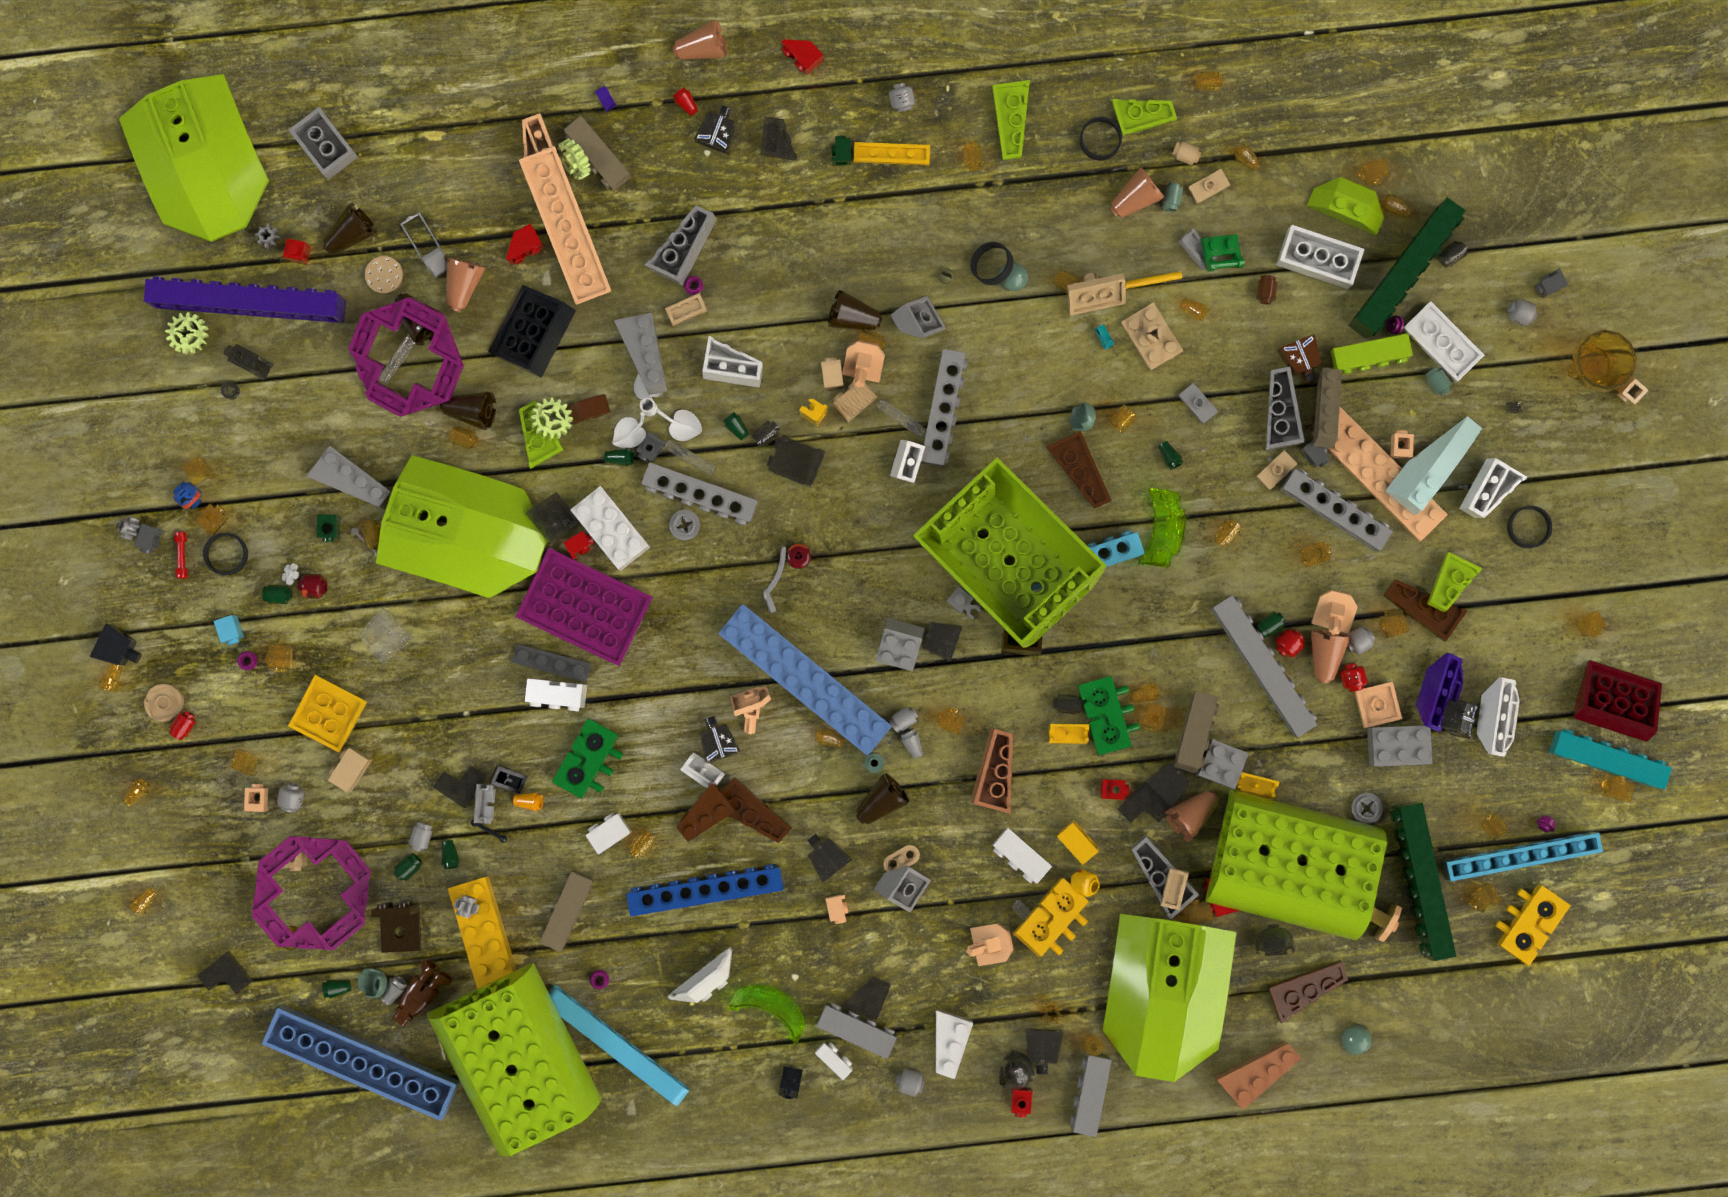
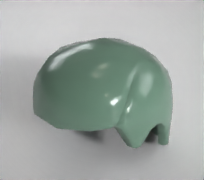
M1013 262L1010 275L999 284L1008 291H1019L1027 284L1028 271L1021 264ZM1006 264L1000 268L998 275L1004 270Z
M1080 402L1081 406L1073 407L1070 418L1071 428L1075 431H1088L1096 421V411L1093 405L1087 402Z
M365 968L360 973L358 989L366 993L365 997L379 998L386 991L388 981L382 970Z
M1360 1024L1347 1027L1341 1037L1342 1046L1348 1053L1353 1055L1365 1053L1370 1048L1372 1042L1370 1031Z

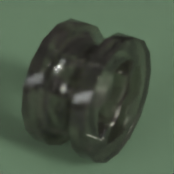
M228 381L221 386V394L227 399H236L240 394L239 386L233 382ZM229 386L235 389L232 391V395L226 394Z
M1506 402V406H1508L1506 413H1523L1524 410L1521 406L1524 405V402Z

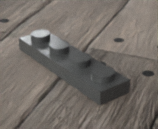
M519 644L516 645L512 663L587 682L592 665L591 663Z

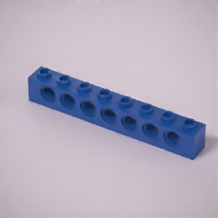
M775 864L764 865V869L757 870L756 867L746 868L744 873H738L737 870L726 872V876L719 877L718 873L707 875V879L700 880L699 877L688 878V882L681 883L680 880L670 881L668 886H661V883L650 885V889L643 890L642 886L634 887L626 895L631 917L783 891L784 886L780 866L776 867ZM761 874L768 878V882L765 885H760L757 882V877ZM746 878L749 882L748 887L741 888L738 885V880ZM721 881L729 883L730 888L728 891L720 890L719 883ZM703 884H707L710 887V893L707 895L702 894L700 891V886ZM686 887L691 890L689 898H684L681 895L682 888ZM663 891L671 892L672 899L670 901H665L662 898ZM645 894H650L653 897L652 904L644 903L643 896Z

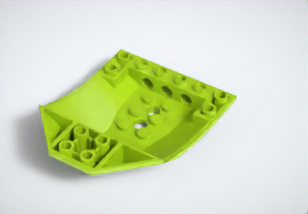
M224 74L186 79L146 95L119 118L144 185L164 225L209 242L247 227L269 179L250 140ZM176 118H182L179 124H173ZM182 134H189V139L186 142H180L179 138Z
M412 455L393 487L381 523L376 564L443 583L490 599L537 573L548 534L524 489L467 470ZM423 511H427L428 518L421 521L420 514ZM445 516L447 518L446 525L438 526V518Z
M1120 914L1103 1032L1135 1076L1175 1082L1219 1049L1236 932L1164 919ZM1173 955L1177 956L1180 960L1177 967H1172L1169 964V958ZM1173 975L1176 977L1177 984L1174 987L1166 984L1167 976Z

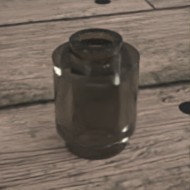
M1455 240L1440 251V254L1437 256L1438 260L1445 268L1452 267L1467 256V247L1463 242Z
M767 420L754 431L755 433L752 437L760 447L767 446L780 435L778 432L780 428L774 420L772 422Z
M1058 693L1057 697L1053 698V708L1056 709V713H1080L1081 698H1078L1077 695Z

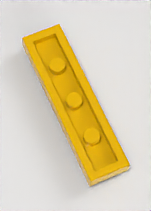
M854 142V163L929 166L930 145Z

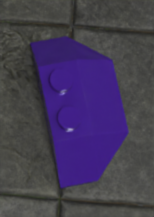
M1451 653L1444 654L1427 668L1416 702V707L1424 726L1440 732L1452 720L1464 683L1461 666L1463 664L1462 659Z

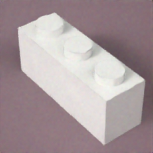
M1008 827L992 844L995 847L993 851L1001 858L1003 856L1007 857L1010 860L1008 864L1017 871L1018 868L1024 872L1023 877L1029 883L1034 881L1038 884L1052 867Z

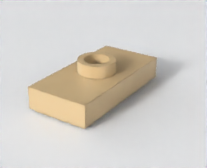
M1222 169L1190 185L1187 189L1197 205L1230 187V183Z
M700 293L665 308L672 326L707 312Z
M1284 450L1256 478L1268 490H1271L1297 463Z
M1169 867L1160 906L1180 910L1189 874L1188 871Z

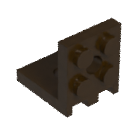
M403 901L396 903L397 905H393V902H384L377 904L376 908L371 909V917H380L381 953L421 951L420 904H412V901ZM398 927H403L406 931L405 936L402 938L396 935Z

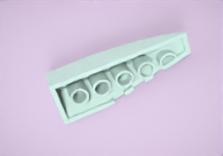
M1468 416L1409 460L1385 492L1413 515L1423 511L1463 458L1482 430V427Z

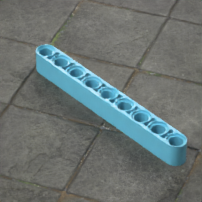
M553 984L548 993L564 1020L672 1104L678 1106L690 1091L684 1083L563 989Z

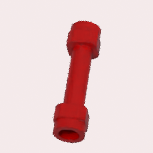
M175 532L174 542L177 543V568L175 569L176 579L188 578V569L185 568V542H187L186 532Z

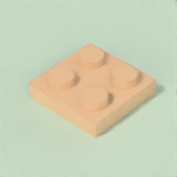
M1393 682L1367 687L1354 692L1363 728L1402 719Z

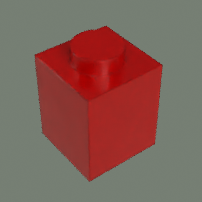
M287 238L283 258L288 262L307 265L311 247L306 242Z

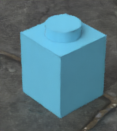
M230 615L214 621L221 643L230 646L239 643V639L244 638L237 616Z

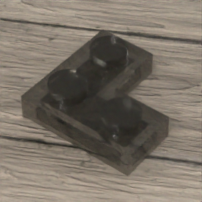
M473 766L468 768L460 781L446 771H443L433 788L463 808H467L475 796L476 785L483 784L487 776Z
M1142 782L1117 810L1132 823L1145 809L1159 823L1166 816L1165 812L1171 807L1145 782Z
M230 951L226 952L197 975L208 991L225 980L235 994H237L253 982Z

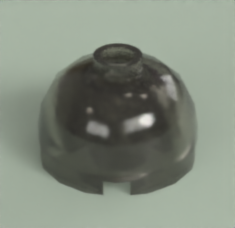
M1279 924L1267 925L1268 928L1263 929L1256 938L1255 947L1256 954L1260 955V951L1265 952V956L1286 955L1287 950H1291L1292 953L1295 952V942L1292 934L1285 928H1279Z
M1015 1050L1009 1051L1003 1059L1007 1060L1005 1068L1000 1067L999 1084L1005 1089L1021 1090L1034 1079L1033 1065L1027 1055Z

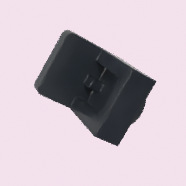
M784 1066L779 1089L780 1096L785 1099L798 1098L803 1070Z

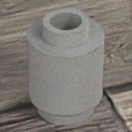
M905 706L891 716L892 719L889 722L895 731L899 733L917 722L915 718L918 715L912 707L908 709Z
M417 822L409 840V844L412 845L411 849L422 852L423 849L428 848L433 832L431 831V825Z

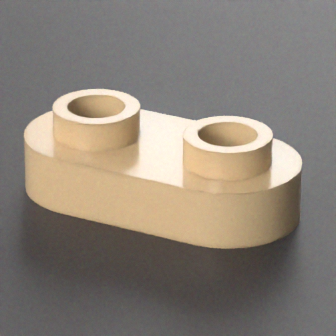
M913 845L902 847L884 859V869L889 872L906 865H913L919 859V850ZM908 851L913 852L914 855L912 858H908L906 856V853ZM890 861H896V867H890Z

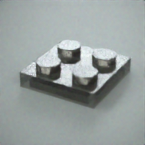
M557 492L526 513L549 544L580 523Z

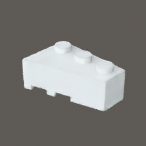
M709 336L702 371L703 379L760 388L763 362L743 352L740 353L730 348L729 345L722 344Z
M1497 458L1486 459L1459 509L1474 518H1485L1527 476Z
M527 679L525 702H530V706L541 707V704H549V708L552 709L568 706V710L579 711L580 708H585L587 685Z
M936 1008L935 1070L938 1074L955 1079L973 1021Z

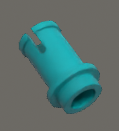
M1105 324L1094 329L1101 342V348L1103 347L1104 350H1107L1115 345V340L1109 335Z

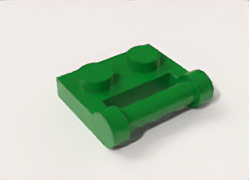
M1237 234L1206 237L1200 240L1205 267L1208 272L1220 268L1244 267L1245 262L1241 256ZM1228 255L1233 256V260H1213V257Z

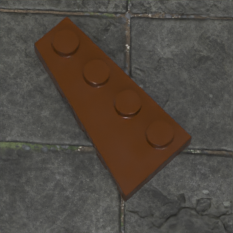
M1081 431L1046 446L1094 509L1112 501Z
M1396 579L1383 594L1385 598L1444 642L1448 640L1467 613V610L1457 608L1453 604L1447 611L1442 612L1427 604L1430 594L1418 591L1417 588Z
M736 777L722 790L735 807V812L728 817H732L740 821L741 824L757 830L760 834L777 843L792 829L787 822Z
M1341 960L1268 986L1281 1024L1291 1015H1296L1302 1011V1008L1310 1003H1314L1320 996L1329 993L1348 980Z

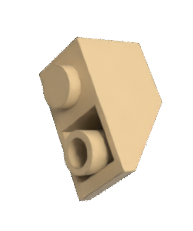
M835 357L826 358L825 362H821L825 391L844 388L840 360H836Z

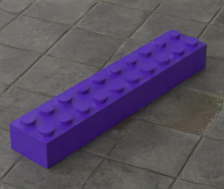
M158 276L145 280L143 302L155 309L344 323L346 300L341 295L336 294L334 290H325L323 293L317 292L316 289L312 288L298 291V288L286 287V290L279 289L278 286L268 285L267 288H260V285L248 284V287L235 282H229V285H222V282L210 281V284L196 279H191V282H183V279L172 278L169 281Z

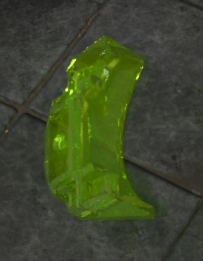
M1149 488L1154 509L1153 532L1145 554L1141 557L1138 564L1168 568L1171 565V559L1174 555L1178 556L1183 544L1186 528L1185 509L1180 506L1181 496L1179 492Z
M752 985L737 989L727 1009L738 1012L741 1008H756L772 1014L788 1029V1039L792 1040L795 1045H797L806 1026L805 1019L797 1003L785 992L768 985Z

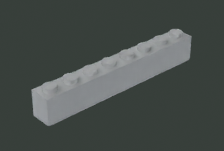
M1233 595L1229 596L1212 607L1211 611L1292 735L1298 738L1317 726L1315 722L1317 718L1311 710L1308 711L1305 707L1306 701L1302 695H1297L1295 692V684L1284 675V667L1279 661H1275L1273 658L1274 652L1263 643L1264 637L1258 629L1255 630L1252 626L1253 620L1249 614H1244L1241 607L1243 605L1237 597L1234 598Z

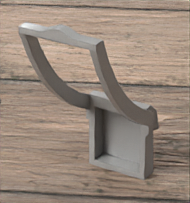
M420 212L408 216L400 225L422 262L425 263L426 267L430 269L436 278L447 271V260ZM418 215L438 248L423 257L403 224Z
M784 545L781 546L780 561L775 577L770 585L763 590V598L770 613L776 611L770 592L776 586L783 571L786 557V547Z

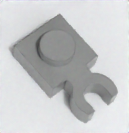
M960 587L946 600L959 613L965 610L967 617L971 620L974 619L970 614L972 609H976L978 612L981 611L977 605L970 604L973 598Z

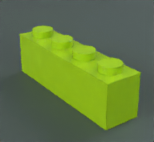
M1407 333L1333 348L1330 351L1333 369L1342 370V375L1351 374L1352 370L1359 369V372L1370 370V366L1377 365L1378 368L1389 366L1390 362L1396 361V364L1406 363L1413 356Z

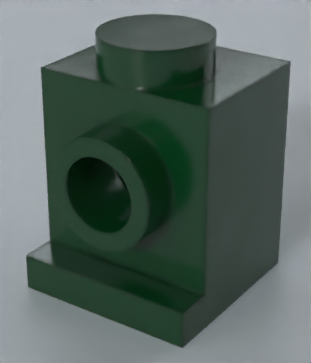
M843 135L835 136V144H832V156L836 157H832V166L851 165L850 138H846Z

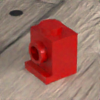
M584 531L563 542L574 560L579 559L578 554L582 556L589 552V547L595 543L592 536Z
M1101 779V799L1125 800V796H1129V784H1126V780ZM1114 786L1119 787L1118 793H1113L1112 788Z
M1012 1087L1011 1113H1015V1117L1025 1118L1027 1114H1031L1033 1095L1031 1088ZM1020 1101H1025V1106L1020 1107L1018 1106V1103Z

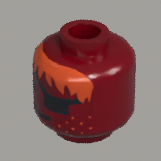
M795 544L788 549L786 559L792 568L803 569L809 565L811 553L805 545Z
M304 574L302 580L298 581V591H301L304 598L320 599L323 594L327 593V579H324L321 574Z

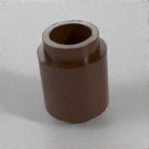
M1262 275L1261 280L1258 281L1256 299L1261 304L1269 305L1276 300L1278 282L1275 276Z

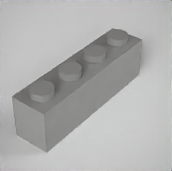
M826 1003L816 1027L888 1059L897 1039L893 1029L886 1026L882 1029L876 1026L877 1022L867 1018L865 1021L859 1018V1014L851 1010L848 1013L841 1010L842 1007L836 1003Z
M1087 1053L1086 1057L1082 1058L1081 1069L1084 1070L1083 1075L1078 1078L1077 1088H1080L1079 1095H1075L1073 1107H1076L1075 1115H1071L1069 1124L1074 1133L1097 1137L1112 1061L1110 1057Z

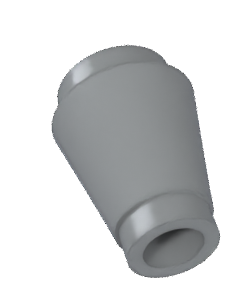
M914 728L900 734L902 743L913 758L924 754L919 734Z
M397 975L390 978L381 1001L386 1005H391L406 990V980Z

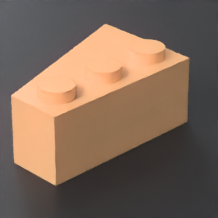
M540 113L522 120L524 158L554 147Z

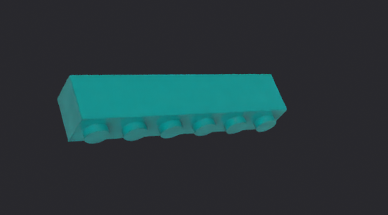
M1567 729L1555 731L1549 750L1550 754L1656 789H1666L1672 767L1666 766L1667 762L1655 759L1653 762L1647 760L1648 756L1636 753L1635 756L1629 754L1630 750L1622 747L1614 749L1611 748L1610 743L1599 741V743L1593 742V738L1589 736H1574V732Z

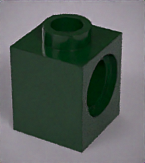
M317 514L316 537L322 539V542L329 543L334 542V539H340L341 516ZM331 524L333 529L330 533L326 534L325 527Z

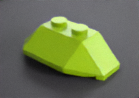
M1338 177L1314 188L1306 205L1309 208L1375 236L1378 234L1384 219L1376 191L1343 177Z

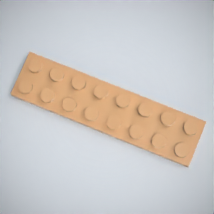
M555 146L519 159L575 304L577 305L611 292L610 285Z
M1341 407L1339 408L1338 439L1332 449H1326L1419 542L1422 541L1448 514L1431 499L1423 511L1413 515L1387 494L1385 490L1402 468Z

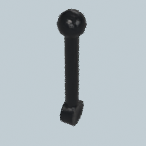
M474 819L471 821L473 827L478 826L497 837L502 843L507 841L505 835L501 836L480 823H474Z

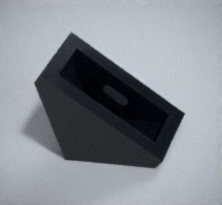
M496 765L489 783L520 794L528 776L503 765Z

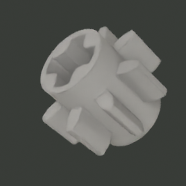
M269 224L264 228L259 226L260 231L255 234L259 238L257 243L259 245L264 244L266 249H269L271 245L276 247L277 240L281 239L276 235L279 230L277 228L272 229Z
M127 516V520L121 519L118 525V532L122 533L121 537L133 541V537L137 538L141 524H139L140 520Z
M462 895L461 899H456L453 908L458 909L457 915L470 918L471 914H477L479 905L475 904L476 898Z

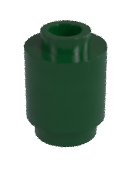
M288 585L264 586L262 591V599L264 602H268V604H288L293 596L292 589H289Z
M1273 611L1258 621L1259 624L1256 625V629L1261 632L1264 638L1267 636L1271 637L1285 627L1284 622L1286 621L1280 612L1276 613Z
M407 854L394 867V875L400 881L403 879L408 881L421 869L420 866L423 862L416 854Z

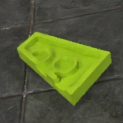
M1111 100L1122 136L1177 120L1172 101Z
M536 400L519 409L530 469L564 451L556 436H553L552 440L549 439L548 435L542 438L543 433L536 434L538 428H532V423L535 421H531L530 418L534 415L532 413L533 408L537 409Z
M1450 552L1446 553L1427 604L1442 612L1447 611L1483 568Z

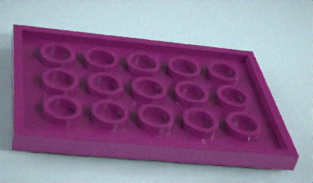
M548 548L515 617L620 666L653 597Z

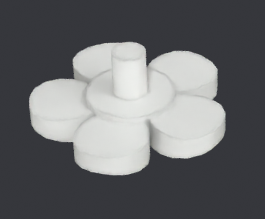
M297 564L286 565L284 568L286 573H283L282 580L287 585H292L294 579L299 577Z

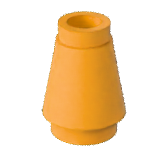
M538 792L514 795L513 805L536 812L543 807V795L538 794Z

